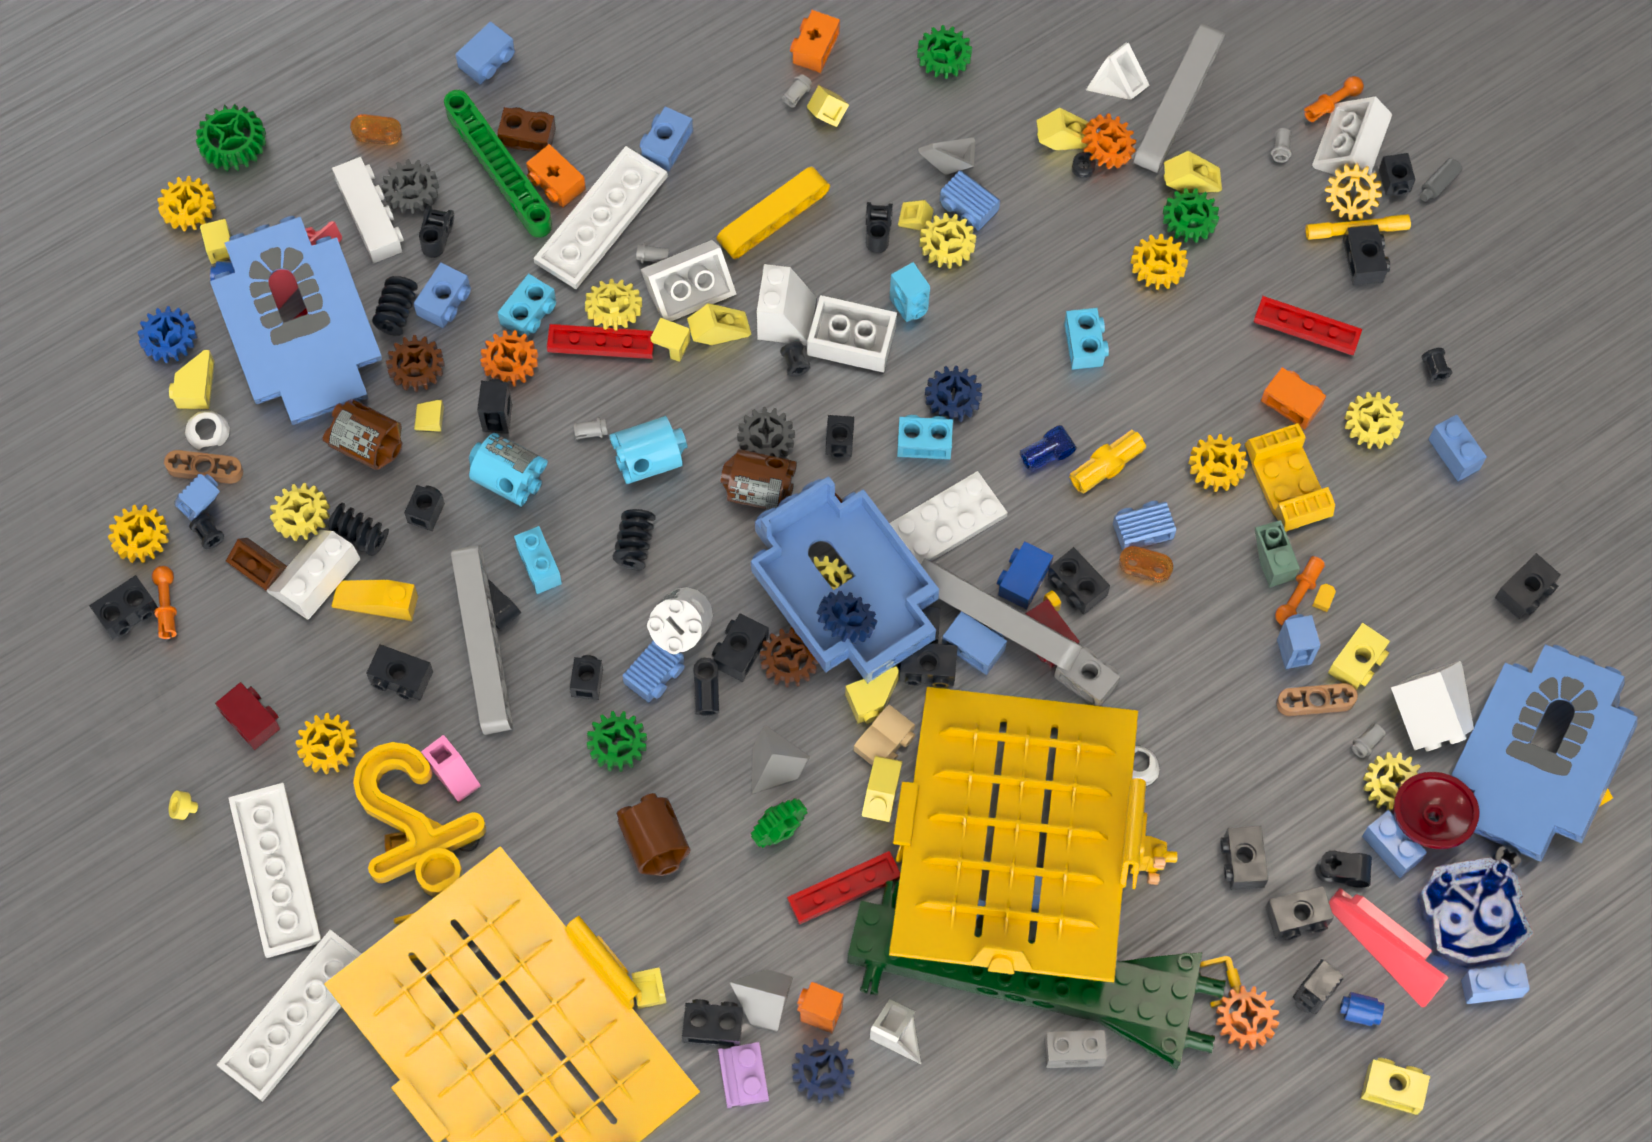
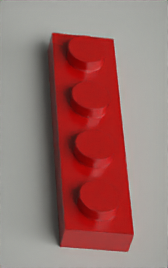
M1262 296L1253 321L1254 323L1350 355H1354L1363 330Z
M549 324L547 352L652 359L654 343L651 342V336L654 331L619 328L617 330L613 328L605 330L603 327Z
M890 851L790 895L787 897V901L800 925L886 886V881L895 882L899 880L901 873Z

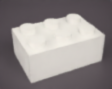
M820 295L807 341V355L884 373L896 329L897 312Z

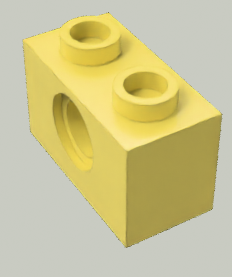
M1362 623L1333 662L1328 674L1342 683L1352 685L1356 690L1361 684L1366 686L1375 674L1371 669L1375 664L1381 666L1389 655L1386 648L1390 641ZM1355 655L1364 656L1367 662H1359Z
M1373 1059L1368 1065L1361 1099L1418 1115L1423 1110L1430 1076L1423 1074V1070L1416 1067L1407 1066L1405 1069L1395 1066V1062L1389 1059ZM1391 1078L1398 1079L1401 1082V1091L1394 1090L1390 1086L1389 1080Z

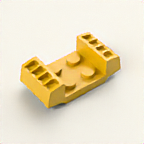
M1299 423L1248 439L1244 444L1252 463V469L1269 507L1277 520L1282 521L1285 532L1332 517L1335 509V502L1329 487L1321 488L1303 449L1306 437Z

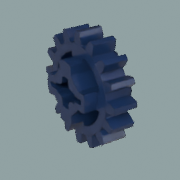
M956 365L953 371H950L945 366L944 373L941 374L936 370L934 373L935 379H928V387H925V395L927 396L925 403L926 405H931L930 412L932 414L938 411L939 416H948V419L957 417L960 422H963V415L966 414L971 418L973 410L979 409V401H982V393L980 392L982 385L981 383H975L976 375L968 376L967 368L963 372H959V368ZM953 388H955L956 393L954 400H952L951 395Z
M838 591L837 595L830 592L827 597H823L817 610V614L820 615L818 622L825 623L823 629L825 631L831 630L833 638L841 636L842 642H845L846 639H850L853 644H856L858 639L861 642H865L867 637H871L877 624V620L874 619L876 613L869 611L871 605L863 604L861 597L853 598L851 592L847 596L842 591Z
M825 1038L823 1044L819 1045L818 1041L813 1039V1047L810 1048L804 1044V1054H795V1059L799 1063L792 1064V1070L799 1073L793 1076V1082L801 1081L798 1091L802 1092L806 1089L808 1091L807 1099L810 1100L813 1095H817L818 1103H821L823 1096H827L829 1101L833 1102L834 1093L842 1097L844 1096L842 1087H851V1082L847 1077H854L855 1071L848 1069V1067L854 1065L853 1059H846L849 1052L847 1048L839 1051L840 1042L837 1041L833 1046H830L828 1038ZM826 1052L825 1055L819 1057L812 1056L816 1053ZM836 1058L842 1065L843 1073H840V1070L835 1068ZM829 1061L828 1073L824 1072L818 1079V1068L822 1069ZM804 1067L807 1071L811 1072L812 1078L810 1083L805 1078ZM829 1083L834 1085L830 1088H821L822 1085Z

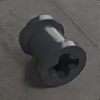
M792 342L780 349L781 355L786 359L789 376H799L810 369L809 362L805 361L802 352L804 347L801 342Z
M1433 348L1421 356L1423 362L1427 363L1430 372L1428 377L1431 382L1442 381L1453 373L1446 364L1444 348Z
M208 513L199 515L189 525V528L196 532L201 539V545L204 549L214 548L224 539L223 532L216 529Z
M1512 845L1501 846L1492 857L1490 862L1491 870L1502 877L1509 876L1520 864L1521 854ZM1501 858L1503 860H1509L1510 864L1507 861L1502 862Z

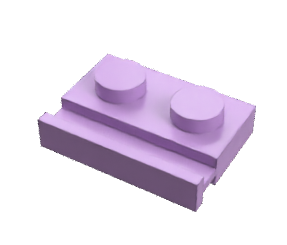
M759 1042L734 1046L728 1049H718L727 1108L769 1101Z

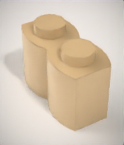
M888 705L855 743L854 752L872 766L875 756L896 760L898 757L896 751L901 746L906 748L914 739L915 734L913 731L915 724L891 705Z

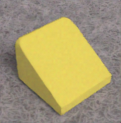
M925 200L903 202L898 225L921 231V229H925L926 221L931 222L933 208Z
M442 400L417 404L415 430H442L444 411Z

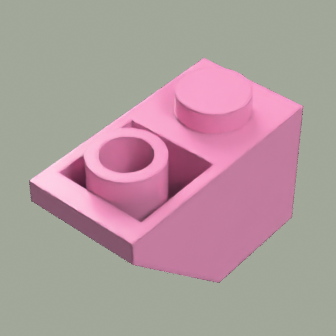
M444 735L421 751L422 755L429 762L434 774L458 803L481 786L461 755Z

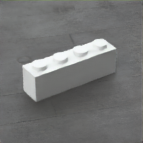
M358 157L333 167L332 171L335 181L373 264L402 253L400 242L404 241L399 227L393 228L391 221L394 220L389 206L384 207L381 200H384V196L380 186H374L372 182L375 177L370 165H364L362 158Z

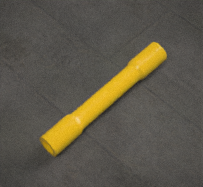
M1409 214L1378 219L1306 224L1305 232L1307 240L1345 235L1347 228L1377 224L1379 231L1410 230L1411 220Z

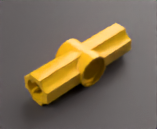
M1133 430L1127 432L1111 445L1104 444L1092 454L1090 460L1070 473L1069 478L1078 492L1080 491L1084 494L1105 478H1113L1125 467L1127 462L1146 449V444L1141 435Z

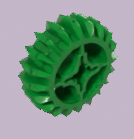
M224 104L223 110L218 111L214 108L213 115L206 114V121H200V129L196 130V144L200 155L206 159L209 165L214 164L217 169L224 166L227 172L234 166L239 171L240 165L244 164L248 168V161L257 162L256 154H263L262 147L266 146L265 128L263 127L262 120L257 118L254 111L249 112L245 106L239 110L238 106L234 104L232 109H228ZM244 127L251 131L249 138L243 133ZM213 138L218 140L220 144L218 148L212 145Z

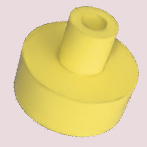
M175 791L172 794L169 802V816L171 818L184 820L189 812L196 813L198 803L191 801V796L188 792Z

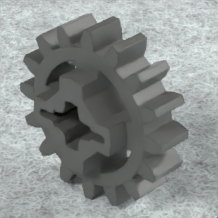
M407 159L406 165L402 166L400 162H397V169L388 168L390 176H383L384 185H382V190L386 202L391 203L392 209L400 206L401 213L404 214L406 209H410L411 214H415V208H419L423 212L425 211L424 204L433 205L431 197H438L437 189L439 184L435 171H430L428 164L421 167L420 160H417L415 164H411L410 160ZM425 181H427V188H426V190L424 189V186H425V183H424V182H425ZM395 183L397 184L396 192H394Z
M763 407L762 413H758L753 409V417L744 416V423H739L738 425L740 433H737V441L741 442L739 443L741 450L780 458V454L784 456L789 455L788 448L794 447V440L792 439L795 438V430H792V420L786 421L785 413L778 416L777 408H774L769 413L767 408ZM765 429H767V434H769L768 442H765L763 435Z

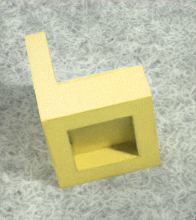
M818 85L807 108L815 117L837 127L849 104L840 95Z
M226 219L201 225L200 228L206 252L211 264L217 261L229 260L230 257L225 242L229 241L231 233Z
M660 318L651 336V342L668 348L670 350V358L680 362L690 342V329Z
M660 967L631 974L633 982L640 989L642 1001L639 1002L637 1000L638 1009L666 1003Z

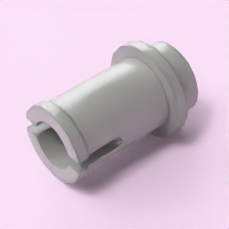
M803 74L793 79L794 83L782 96L783 101L790 107H795L805 92L811 90L812 82Z
M1280 128L1275 132V145L1271 150V155L1276 162L1283 163L1291 157L1290 140L1292 132L1289 129Z
M643 243V245L638 244L636 260H640L642 264L644 261L657 263L668 258L669 248L646 246V243Z
M597 417L595 421L574 423L576 440L596 436L603 438V435H608L606 419Z
M1372 723L1360 738L1353 740L1352 751L1361 758L1370 756L1372 754L1371 749L1386 735L1384 729L1380 725Z

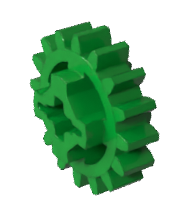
M941 25L940 31L932 27L931 35L925 32L923 40L918 42L917 58H920L919 65H926V73L932 70L935 71L936 78L940 73L944 74L945 79H948L949 73H952L955 77L958 76V69L965 71L966 64L971 62L972 46H969V37L963 38L964 32L962 30L955 33L954 26L950 30H946L945 26Z
M1184 188L1182 195L1177 191L1174 192L1173 198L1168 197L1162 213L1164 215L1163 224H1168L1167 232L1175 231L1174 238L1177 239L1183 236L1185 243H1187L1189 238H1193V241L1198 243L1199 236L1206 240L1209 232L1214 233L1219 221V216H1217L1219 207H1213L1215 199L1207 200V192L1199 195L1197 188L1193 190V193H1189L1188 189Z
M611 711V718L607 719L602 714L600 715V724L593 721L592 727L595 731L587 732V736L591 740L587 742V748L592 750L590 752L591 759L598 758L597 763L599 767L606 763L608 771H612L614 766H618L619 771L622 772L623 765L627 764L630 768H633V759L642 760V755L639 751L647 750L646 744L643 743L647 740L646 733H641L644 730L642 723L635 725L636 717L634 715L628 720L626 719L625 711H622L620 717H616L615 712ZM626 728L630 729L633 732L635 738H633L632 735L627 734ZM617 738H621V741H618L617 745H614L612 743L615 742ZM598 744H601V747L607 748V755L601 751Z
M796 798L792 801H782L774 807H769L764 812L765 814L757 821L758 824L754 826L755 830L751 832L752 839L762 848L767 845L771 846L773 843L776 845L782 840L789 839L801 825L800 822L805 819L803 816L808 813L806 811L807 808L800 799L797 800Z

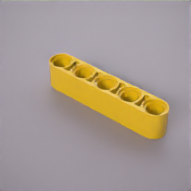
M814 167L806 168L723 228L716 237L717 242L733 259L743 256L821 199L829 191L830 184Z

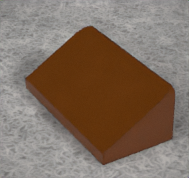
M238 538L226 559L227 563L266 591L287 567L249 538Z

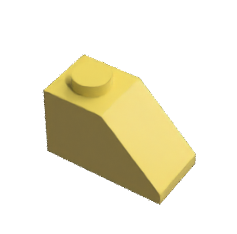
M1058 108L1037 120L1039 143L1054 150L1084 149L1087 147V144L1081 142V139L1085 136L1082 131L1087 127L1088 121L1062 108Z
M1186 151L1164 162V179L1167 186L1183 193L1184 188H1187L1189 193H1193L1195 188L1198 189V193L1222 191L1220 168L1194 153Z
M708 303L687 318L690 333L695 342L715 345L746 338L751 335L744 311Z
M203 350L175 373L174 383H170L169 396L170 399L174 400L177 409H209L214 370V359L210 350Z
M897 666L887 670L869 683L862 679L846 686L845 696L858 724L864 721L865 723L874 722L887 707L898 681L899 670Z
M880 756L874 757L862 812L863 817L890 821L902 761Z

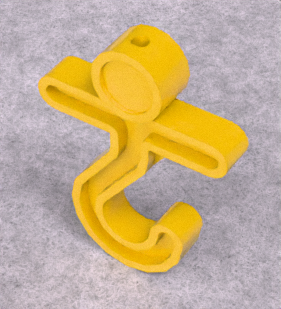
M390 742L378 745L366 753L356 767L353 781L356 797L368 815L405 833L407 842L373 858L368 866L369 873L374 881L383 884L415 869L420 887L426 894L436 897L463 876L462 866L452 851L484 836L486 833L484 818L480 814L472 812L442 825L426 817L423 813L381 793L379 782L388 771L402 770L409 775L414 783L422 785L430 781L432 769L422 753L408 744Z

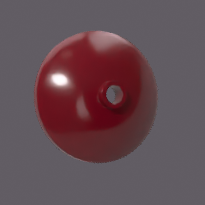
M1424 772L1410 777L1400 786L1394 799V816L1398 826L1411 840L1425 847L1434 849L1456 847L1472 836L1479 822V805L1471 789L1459 779L1445 773ZM1433 817L1437 822L1431 821L1429 818Z

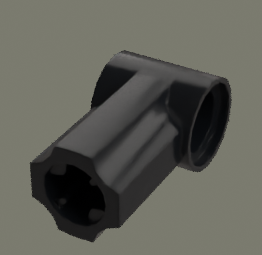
M700 658L696 661L693 668L695 714L713 716L720 713L718 666L711 658ZM704 668H709L714 673L708 678H703L699 675V672Z

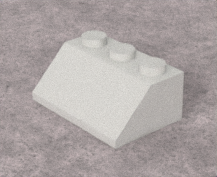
M1376 96L1336 103L1312 166L1315 169L1336 176L1335 170L1337 168L1343 172L1345 164H1348L1350 169H1354L1355 163H1359V169L1361 170L1366 165L1369 166L1368 174H1371L1392 113ZM1351 175L1345 177L1344 179L1350 180Z
M713 240L641 269L648 292L661 318L668 321H674L698 311L708 303L715 304L736 295L721 247Z
M319 530L318 534L312 537L267 589V592L309 620L359 562L360 557L353 544L335 532Z

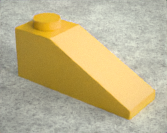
M341 581L336 587L332 608L412 621L418 594L414 584L398 581Z

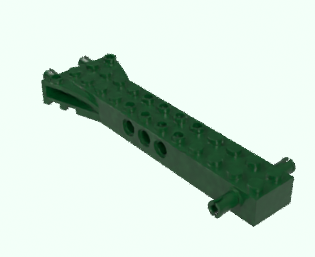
M886 881L881 904L862 900L860 902L848 951L847 963L866 967L862 986L860 987V991L863 993H868L869 984L872 983L870 995H878L882 972H887L1098 1022L1129 1042L1133 1041L1143 1047L1149 1054L1156 1055L1168 1062L1169 1066L1176 1070L1181 1063L1183 1050L1186 1047L1212 1053L1215 1035L1191 1031L1190 1027H1188L1194 994L1196 995L1199 992L1222 999L1225 990L1226 980L1202 976L1201 972H1199L1203 952L1154 956L1125 961L1116 960L1114 982L1015 970L1014 974L990 972L988 967L890 956L899 882H896L894 893H891L894 881ZM975 927L974 935L981 937L982 929ZM1028 940L1030 944L1035 943V941Z

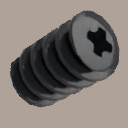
M391 276L385 280V287L382 289V296L379 297V305L376 306V314L373 315L372 322L380 331L392 336H400L403 334L401 327L406 325L404 318L409 316L407 309L412 307L410 300L415 298L413 291L418 289V285L406 277Z
M341 502L329 519V531L335 532L353 544V546L356 545L358 550H365L369 556L377 554L387 539L389 529L387 528L381 532L382 523L377 522L372 527L373 518L371 517L362 522L364 517L362 512L353 517L355 509L352 507L344 512L346 505Z
M629 509L621 514L620 531L617 533L618 541L615 543L616 551L613 553V560L620 566L632 570H643L646 567L639 560H646L648 557L642 551L650 548V545L644 541L651 540L652 535L646 532L654 529V525L648 522L656 519L652 512L642 509Z

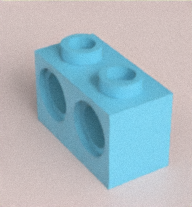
M913 262L891 274L889 299L906 322L913 318L919 319L924 316L929 306L930 285Z
M528 273L498 311L500 324L512 332L517 330V334L520 337L523 334H526L527 337L531 333L534 334L538 330L545 314H550L555 308L556 297L554 289ZM535 296L542 297L540 300H532ZM521 315L527 316L523 320L516 319L518 316Z
M1098 308L1066 311L1064 326L1071 369L1103 367L1105 357L1109 356L1108 342L1103 341L1102 333L1105 332L1103 317H1099ZM1085 324L1090 326L1091 328L1083 329L1080 327V325ZM1084 348H1091L1095 352L1088 353L1084 351Z
M917 415L899 417L897 457L950 460L953 419H946L942 416L920 418ZM913 432L916 433L918 436L915 438H909L905 434ZM942 434L944 438L935 439L932 435Z
M538 526L515 535L516 548L536 594L561 585L560 572L540 527Z

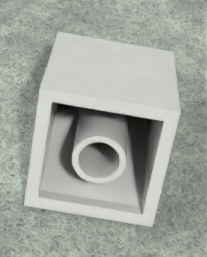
M764 264L757 307L758 340L782 343L801 342L807 346L814 319L816 296L791 267Z
M1461 661L1411 676L1391 687L1414 750L1425 748L1427 752L1441 747V742L1449 740L1450 744L1467 739L1465 734L1474 729Z

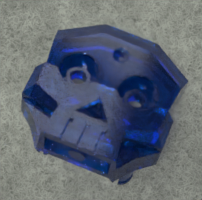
M1488 857L1437 866L1430 881L1417 899L1422 920L1429 923L1433 955L1464 968L1504 962L1531 937L1533 931L1519 903L1523 894L1518 876L1511 872V865L1508 861L1501 859L1499 862V860L1495 861L1493 858ZM1474 889L1472 896L1465 892L1466 890ZM1491 909H1497L1500 912V916H1494L1491 913ZM1450 916L1457 917L1459 923H1452L1450 921Z

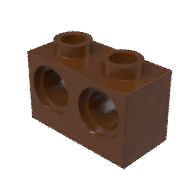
M504 107L497 135L506 148L539 153L548 144L552 146L556 131L554 115L542 111L536 113L525 111L518 107ZM514 125H518V126H519V127H517V128H510L511 126H514ZM539 129L544 130L543 132H535Z

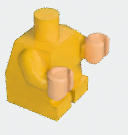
M1145 836L1143 861L1139 871L1148 872V884L1158 885L1160 875L1156 874V872L1164 870L1166 862L1176 863L1177 852L1167 851V842L1152 836ZM1129 864L1130 874H1133V864Z

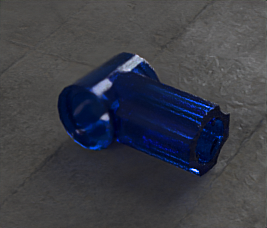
M1059 425L1049 430L1039 441L1020 450V456L1025 467L1032 472L1055 459L1057 461L1066 459L1076 451L1077 447L1065 428Z

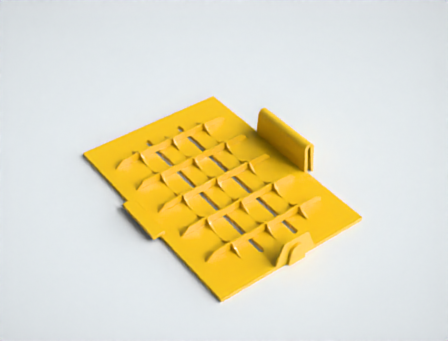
M927 687L914 782L902 781L893 844L904 845V853L889 955L988 967L990 972L1014 974L1015 970L1114 982L1122 889L1126 887L1129 864H1133L1132 889L1136 888L1139 867L1142 866L1146 836L1147 813L1144 812L1146 781L1141 778L1132 779L1138 710ZM1001 722L1007 723L1006 733H999ZM1053 727L1058 729L1057 739L1050 738ZM998 741L1005 742L1001 775H994ZM1049 747L1056 748L1053 781H1046ZM993 783H997L1000 786L996 818H989ZM1049 789L1052 791L1048 824H1041L1044 791ZM988 826H993L995 828L991 861L986 862L983 860ZM1040 832L1047 833L1043 868L1036 867ZM982 870H989L985 907L978 906ZM1035 876L1042 877L1038 913L1031 912ZM977 914L984 915L981 937L974 935ZM1030 921H1037L1035 943L1030 944L1028 942Z
M501 846L324 983L329 992L400 1081L393 1085L391 1089L433 1142H441L445 1138L448 1142H555V1139L559 1136L564 1142H641L700 1093L690 1078L633 1010V998L636 997L639 1002L642 1001L641 991L628 976L629 972L599 935L596 936L580 916L575 917L565 926ZM452 920H456L468 934V938L465 940L461 938L451 925ZM472 940L501 975L499 979H494L467 943ZM410 953L415 954L427 969L422 974L408 958ZM429 973L459 1009L455 1014L451 1012L424 978ZM503 980H505L534 1016L532 1019L527 1020L499 985ZM459 1015H464L492 1051L487 1055L483 1052L457 1019ZM536 1020L566 1056L564 1060L560 1061L531 1025ZM492 1055H496L524 1090L522 1094L518 1095L491 1062L489 1058ZM568 1061L572 1063L597 1094L598 1100L593 1102L564 1066L565 1063ZM528 1095L557 1133L551 1137L523 1102V1097ZM601 1101L617 1119L616 1124H611L597 1105Z

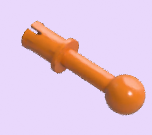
M1351 76L1345 80L1343 88L1332 95L1322 94L1316 102L1305 107L1304 114L1306 119L1314 122L1325 113H1332L1335 109V104L1347 96L1360 95L1364 89L1363 81L1359 77Z
M1311 556L1303 572L1296 576V581L1299 584L1287 604L1281 605L1275 613L1276 621L1283 626L1288 617L1297 614L1296 609L1307 590L1315 589V582L1325 567L1324 561L1320 558Z
M159 566L152 573V581L158 586L160 606L155 609L154 614L158 618V636L162 639H170V632L172 637L177 635L174 618L177 610L171 606L169 585L173 582L174 574L167 566Z

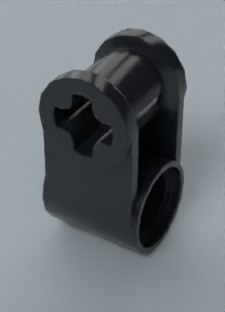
M867 202L866 247L871 252L882 253L888 248L893 203L884 206L872 205L871 202Z
M432 206L426 207L419 232L421 249L425 256L436 258L443 254L454 222L453 210L445 212L435 210Z
M488 580L496 628L502 631L521 614V611L493 582Z
M1331 850L1321 857V860L1316 864L1315 872L1317 877L1326 883L1366 888L1371 885L1372 857L1363 853Z

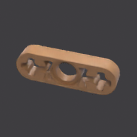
M173 450L164 459V465L168 473L173 477L194 479L198 474L203 476L208 474L216 482L233 484L238 482L243 476V468L240 461L232 456ZM178 459H181L183 464H179L177 468H174L172 463H176ZM200 462H210L211 468L207 472L201 473L197 471V465ZM231 465H233L235 470L231 471V473L227 475L224 469L227 470L230 468Z
M1347 683L1287 688L1279 694L1276 705L1279 712L1286 716L1341 712L1353 708L1358 694L1356 689ZM1329 692L1332 693L1331 698L1339 697L1341 692H1345V695L1350 696L1347 703H1344L1342 698H1336L1333 700L1332 705H1330ZM1314 693L1322 695L1325 701L1324 704L1321 706L1313 705L1309 699L1310 695ZM1302 695H1304V701L1295 702L1292 708L1289 707L1288 703H1283L1287 697H1290L1291 701H1300Z

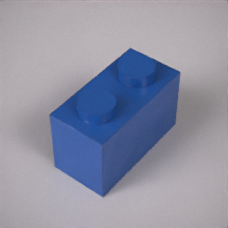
M1024 541L1020 549H1014L1009 559V562L1012 563L1009 570H1003L996 584L999 585L998 596L1027 610L1048 573L1049 566L1052 565L1053 555Z

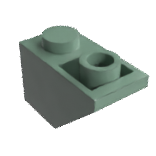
M1282 521L1255 527L1259 560L1269 588L1294 581L1300 567Z

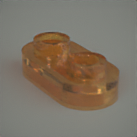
M361 114L353 118L350 124L353 137L361 142L392 145L397 143L402 137V128L399 121L391 117ZM363 129H368L367 132H361ZM388 132H393L391 135H386Z
M1130 546L1125 548L1120 555L1119 566L1128 575L1157 583L1165 582L1171 577L1173 562L1165 554ZM1135 560L1137 565L1132 566L1128 561ZM1160 567L1163 569V572L1157 573L1154 568Z

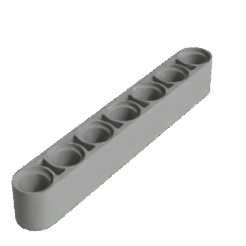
M1201 23L1137 151L1134 164L1156 173L1159 172L1218 53L1225 32Z
M480 545L455 549L451 552L481 729L484 735L512 730L513 722L483 551Z
M924 558L921 566L939 588V599L1067 671L1071 670L1083 648L1081 645Z

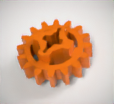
M1109 113L1104 118L1099 114L1095 119L1092 118L1086 124L1087 127L1082 131L1085 136L1081 139V142L1087 144L1084 152H1091L1090 160L1098 159V166L1106 163L1107 169H1111L1114 165L1116 168H1119L1121 165L1126 164L1132 158L1131 155L1136 151L1133 146L1137 142L1130 137L1134 132L1133 130L1127 131V122L1119 123V116L1113 120Z
M503 330L502 337L493 334V342L485 341L487 349H481L483 358L480 360L482 367H485L484 372L486 376L491 375V379H500L503 382L511 381L514 387L516 386V380L520 379L525 383L526 374L529 376L534 375L533 368L538 367L536 359L538 358L537 349H534L533 340L528 341L526 334L518 337L517 330H514L512 335H508L507 331Z
M1241 986L1239 994L1231 989L1228 993L1229 998L1223 996L1220 1002L1224 1007H1218L1216 1013L1222 1017L1216 1020V1025L1224 1026L1220 1035L1228 1034L1230 1036L1229 1044L1236 1040L1239 1042V1049H1242L1245 1043H1248L1250 1049L1253 1050L1256 1047L1257 1041L1261 1046L1266 1044L1265 1036L1272 1039L1275 1034L1272 1029L1277 1028L1279 1022L1273 1020V1018L1278 1016L1279 1010L1271 1009L1275 1003L1274 999L1269 1001L1264 999L1267 992L1264 991L1258 995L1256 994L1255 986L1252 987L1250 992H1246V988ZM1252 1001L1257 1003L1261 1008L1253 1004ZM1238 1002V1011H1233L1229 1014L1230 1007ZM1244 1012L1247 1013L1248 1017H1253L1250 1023H1248L1247 1018H1242ZM1266 1022L1264 1029L1257 1034V1024ZM1234 1027L1243 1032V1034L1237 1032Z

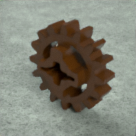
M413 335L412 341H408L406 337H403L402 345L394 343L396 351H388L390 360L386 361V365L389 369V377L394 378L396 386L402 383L405 391L410 386H413L414 391L418 392L419 386H423L427 390V383L437 384L435 376L443 375L441 367H444L445 363L442 358V350L437 349L435 341L428 344L426 336L421 341H418L417 336ZM432 358L433 363L431 368H429L428 364L431 362L430 359ZM400 359H402L403 362L400 364L401 368L398 369Z
M792 627L787 634H785L782 628L779 629L778 637L771 633V643L763 642V649L765 651H760V659L764 660L761 662V669H768L766 671L767 678L775 676L776 685L782 680L785 681V687L788 688L790 682L794 681L798 687L800 686V679L803 678L807 682L810 681L809 672L816 674L817 667L814 664H819L801 638L795 634ZM780 645L778 652L773 653L775 648ZM786 655H790L791 658H794V659H793V660H789V658H788V657H785V656H786ZM808 659L806 665L801 670H799L801 663H805Z

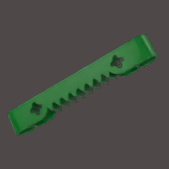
M462 90L448 92L444 98V106L447 118L462 140L467 143L468 147L472 149L479 163L483 164L484 170L488 171L490 178L494 180L495 185L504 194L505 199L509 202L512 210L528 233L537 238L547 236L552 230V219L546 203L470 97ZM538 218H542V219H543V220L540 221V222H535V221H534L535 219H538Z

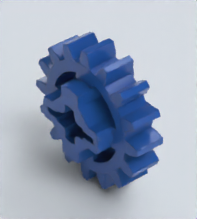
M170 306L166 307L165 312H161L157 308L155 316L147 314L148 322H140L143 330L138 331L139 343L141 348H144L146 355H152L155 361L163 357L165 363H168L170 357H174L177 362L179 361V354L188 355L187 347H195L193 339H197L195 324L191 321L188 313L182 314L180 308H177L174 312L171 311Z

